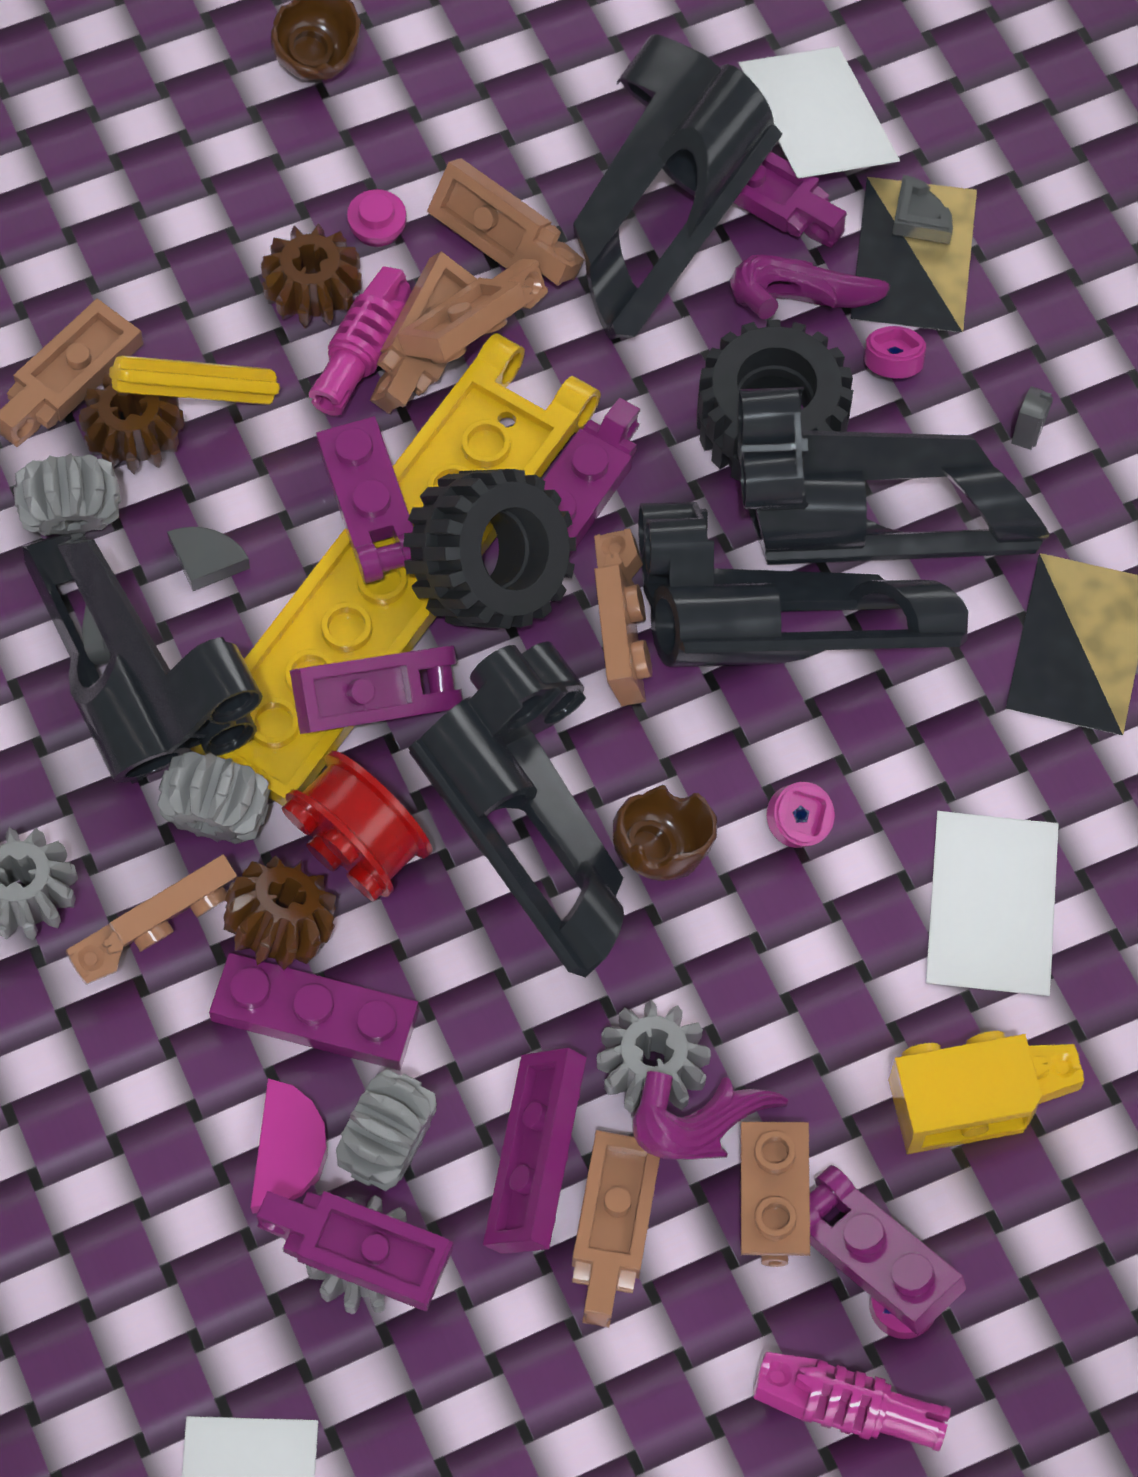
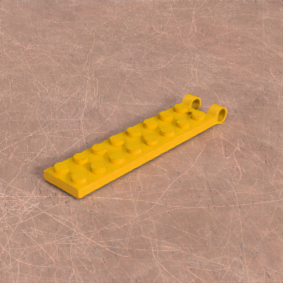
M498 333L493 334L485 342L476 359L392 466L409 515L413 507L424 506L420 495L426 488L438 487L437 479L447 474H459V471L517 469L525 471V475H537L541 478L573 433L583 429L585 424L592 418L598 406L601 392L575 376H571L562 384L547 409H542L506 388L514 379L522 364L525 349ZM503 418H511L515 423L511 427H505L499 421ZM490 521L483 533L481 555L484 554L497 536ZM344 529L244 660L263 696L261 703L250 713L257 731L253 738L239 749L217 757L223 759L232 758L235 763L251 766L255 773L262 775L269 782V798L282 806L287 803L285 796L291 789L303 792L325 767L324 757L332 750L337 751L354 726L300 734L290 670L410 652L437 617L426 609L429 598H417L412 585L417 581L415 574H406L405 567H400L383 572V579L365 584L346 529ZM390 537L373 543L375 548L396 543L394 537ZM201 745L191 748L196 753L206 755Z

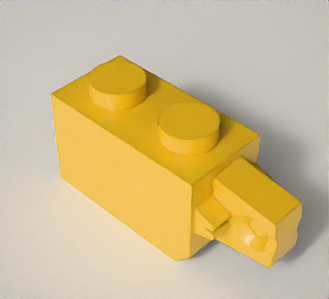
M989 1031L969 1038L966 1041V1045L941 1049L937 1043H924L910 1047L902 1052L901 1057L894 1058L888 1081L908 1155L1024 1133L1033 1119L1039 1104L1081 1090L1084 1083V1075L1074 1044L1028 1046L1026 1034L1005 1037V1033L1002 1031Z

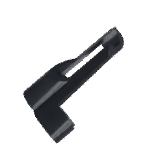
M653 34L649 37L617 81V85L621 82L625 89L647 108L573 223L575 235L585 256L586 273L593 304L599 321L609 339L618 337L630 338L638 334L783 135L774 124L773 114L766 98L745 73L730 64L722 65L720 68L706 55L658 34ZM663 169L676 184L695 196L694 203L686 224L640 287L637 288L624 262L619 239V227L660 170Z
M804 387L739 389L737 453L741 465L742 502L744 509L749 511L767 565L1036 554L1043 541L1050 535L1046 526L1028 501L1005 475L991 463L977 441L970 435L802 430L801 398ZM947 477L971 501L985 520L989 529L901 532L886 528L867 519L865 480Z
M697 502L640 503L638 538L639 551L643 563L641 567L643 588L651 605V630L654 645L659 658L666 666L781 664L806 659L826 650L961 647L967 641L968 609L964 601L950 587L938 581L921 579L884 580L878 574L714 568V540H708L707 509H700ZM902 609L908 629L781 632V611Z
M68 533L23 546L25 565L71 658L69 670L71 695L113 782L123 783L131 781L132 784L137 783L143 777L169 767L172 757L191 752V748L201 745L205 754L212 753L215 756H220L239 749L253 738L257 730L250 713L261 703L263 696L236 644L226 642L224 637L208 640L191 650L170 670L94 539L87 540L83 533ZM75 581L111 654L101 677L86 654L79 633L55 586L57 584Z
M541 642L522 654L516 645H508L484 658L472 671L469 678L478 691L472 697L465 698L455 705L408 749L424 775L479 851L489 860L567 971L586 978L606 959L620 933L624 919V908L616 898V895L624 877L535 737L537 733L558 723L579 708L586 699L583 694L584 686L551 642ZM502 808L524 811L581 889L576 903L562 921L487 818L492 811Z

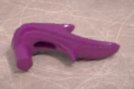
M751 255L735 268L730 278L732 293L737 304H741L746 308L750 307L761 319H768L775 314L778 309L776 298L792 299L830 306L832 308H855L878 302L886 297L890 289L887 282L879 279L854 276L813 266L811 262L806 260L770 255Z
M648 1071L640 1106L632 1119V1128L638 1145L648 1154L662 1159L696 1160L727 1158L728 1153L721 1146L720 1140L730 1128L743 1118L759 1110L788 1106V1099L780 1093L767 1090L745 1089L734 1091L730 1078L724 1077L714 1096L701 1109L691 1115L677 1117L666 1110L673 1077L661 1072Z

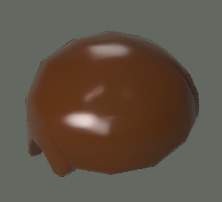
M293 0L287 5H282L274 18L271 30V47L278 63L301 80H327L342 72L354 59L359 40L361 20L351 0Z
M665 785L651 789L643 795L638 794L629 797L617 811L613 820V843L617 854L635 872L657 881L676 880L689 876L710 852L717 838V816L705 797L699 793H693L686 798H679L672 795Z

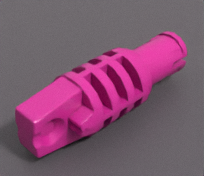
M383 266L365 291L356 297L350 307L351 309L345 315L343 322H341L328 345L329 362L308 394L309 398L313 399L311 401L312 404L319 411L331 416L341 415L358 382L362 378L373 374L377 369V362L382 354L380 350L412 292L403 270Z
M773 1352L765 1353L758 1372L753 1395L754 1399L805 1422L811 1423L813 1421L820 1423L822 1427L829 1429L831 1427L840 1429V1432L849 1435L854 1433L859 1435V1438L869 1440L871 1437L877 1439L879 1433L930 1447L938 1452L945 1438L948 1426L945 1422H948L951 1408L948 1406H939L892 1392L891 1384L885 1383L886 1380L877 1376L872 1378L866 1376V1373L857 1370L852 1372L840 1365L836 1367L828 1365V1362L819 1359Z

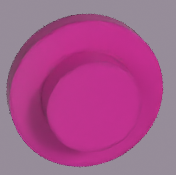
M380 189L365 191L356 196L350 203L347 211L348 225L351 232L362 243L372 247H383L394 242L404 230L406 225V208L402 200L389 191Z

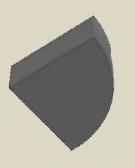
M903 175L892 234L950 244L953 232V219L949 208H946L930 192L928 184L917 178Z
M1033 386L1029 388L1018 415L1011 444L1032 450V447H1036L1054 397H1051L1052 393Z
M183 527L167 532L169 543L192 591L250 569L249 558L241 546L229 536L219 531L203 527Z

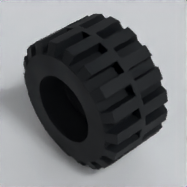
M780 319L767 320L766 327L758 328L755 322L742 325L740 336L735 335L731 331L720 339V349L712 347L706 356L705 368L701 369L696 417L697 429H700V442L704 451L712 450L711 461L719 469L727 465L732 467L731 477L740 482L741 465L737 453L739 389L804 387L801 398V405L804 407L801 410L802 430L847 432L854 391L851 390L853 382L850 367H843L845 356L838 347L827 349L828 337L819 331L813 336L806 334V325L793 322L792 328L780 327Z
M517 469L459 471V474H447L437 479L438 487H427L420 495L424 506L413 507L408 521L413 523L414 527L412 533H404L403 547H410L411 559L404 561L406 574H415L417 581L412 585V589L417 598H429L426 609L434 616H445L446 623L455 626L478 628H522L533 624V618H544L552 611L550 601H561L567 591L562 582L564 578H572L575 564L569 562L570 551H576V537H569L567 527L572 525L573 522L569 511L559 510L558 506L562 498L555 489L544 490L545 480L537 475H525V471ZM489 521L495 529L499 544L498 560L490 576L484 567L481 555L482 537Z

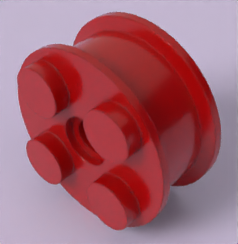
M332 750L324 757L327 768L303 792L291 789L285 796L287 803L281 809L300 831L313 837L306 844L313 856L332 872L340 865L348 871L346 874L347 878L355 888L366 898L374 902L380 895L388 897L394 890L391 879L415 855L420 858L428 857L432 853V846L420 825L387 788L355 761L340 752Z

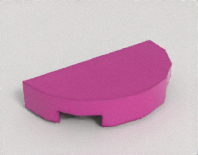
M269 1078L251 1200L252 1214L258 1213L267 1191L292 1201L301 1197L311 1185L314 1186L320 1180L328 1156L325 1123L313 1101L293 1085Z

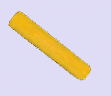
M122 355L116 357L113 366L109 369L112 388L118 393L267 405L273 402L274 396L279 394L280 389L276 373L268 368Z

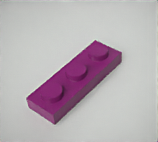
M229 953L209 1010V1015L212 1022L401 1071L419 1013L418 1001L291 968H286L283 971L279 965L264 961L257 965L256 959Z
M570 1048L521 1055L483 1241L484 1246L498 1253H517L547 1250L550 1248L587 1058Z

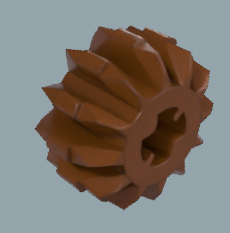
M319 222L311 234H303L294 225L290 232L291 240L273 237V243L270 246L271 254L263 256L261 273L262 278L265 279L262 284L264 296L268 300V304H276L277 313L280 314L282 320L298 314L299 322L306 328L312 317L320 316L330 326L334 319L333 310L347 313L353 304V296L360 295L363 285L362 274L359 272L361 268L360 256L356 252L355 247H347L346 238L343 237L341 231L325 237L324 229H322Z
M105 373L102 380L103 389L87 388L85 396L86 407L81 409L79 414V423L81 430L86 434L84 439L88 451L92 455L101 454L102 459L111 462L113 468L122 461H126L128 470L134 475L141 461L148 460L159 468L162 461L161 451L177 452V446L179 445L178 433L182 432L185 426L184 414L179 408L178 397L118 393L112 388V379Z
M276 855L266 864V867L251 861L248 868L243 870L242 876L237 877L228 889L225 897L227 904L223 916V930L235 934V951L252 949L255 952L257 965L267 958H274L283 971L293 963L294 959L308 964L311 958L316 956L318 949L322 948L323 944L329 941L335 926L333 924L335 918L333 914L336 909V896L324 891V875L307 876L304 873L302 861L292 868L285 867Z

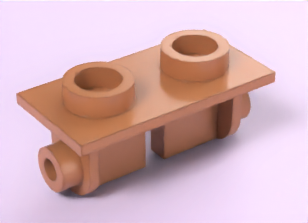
M741 1122V1255H761V1264L764 1266L782 1267L788 1265V1256H810L809 1122Z

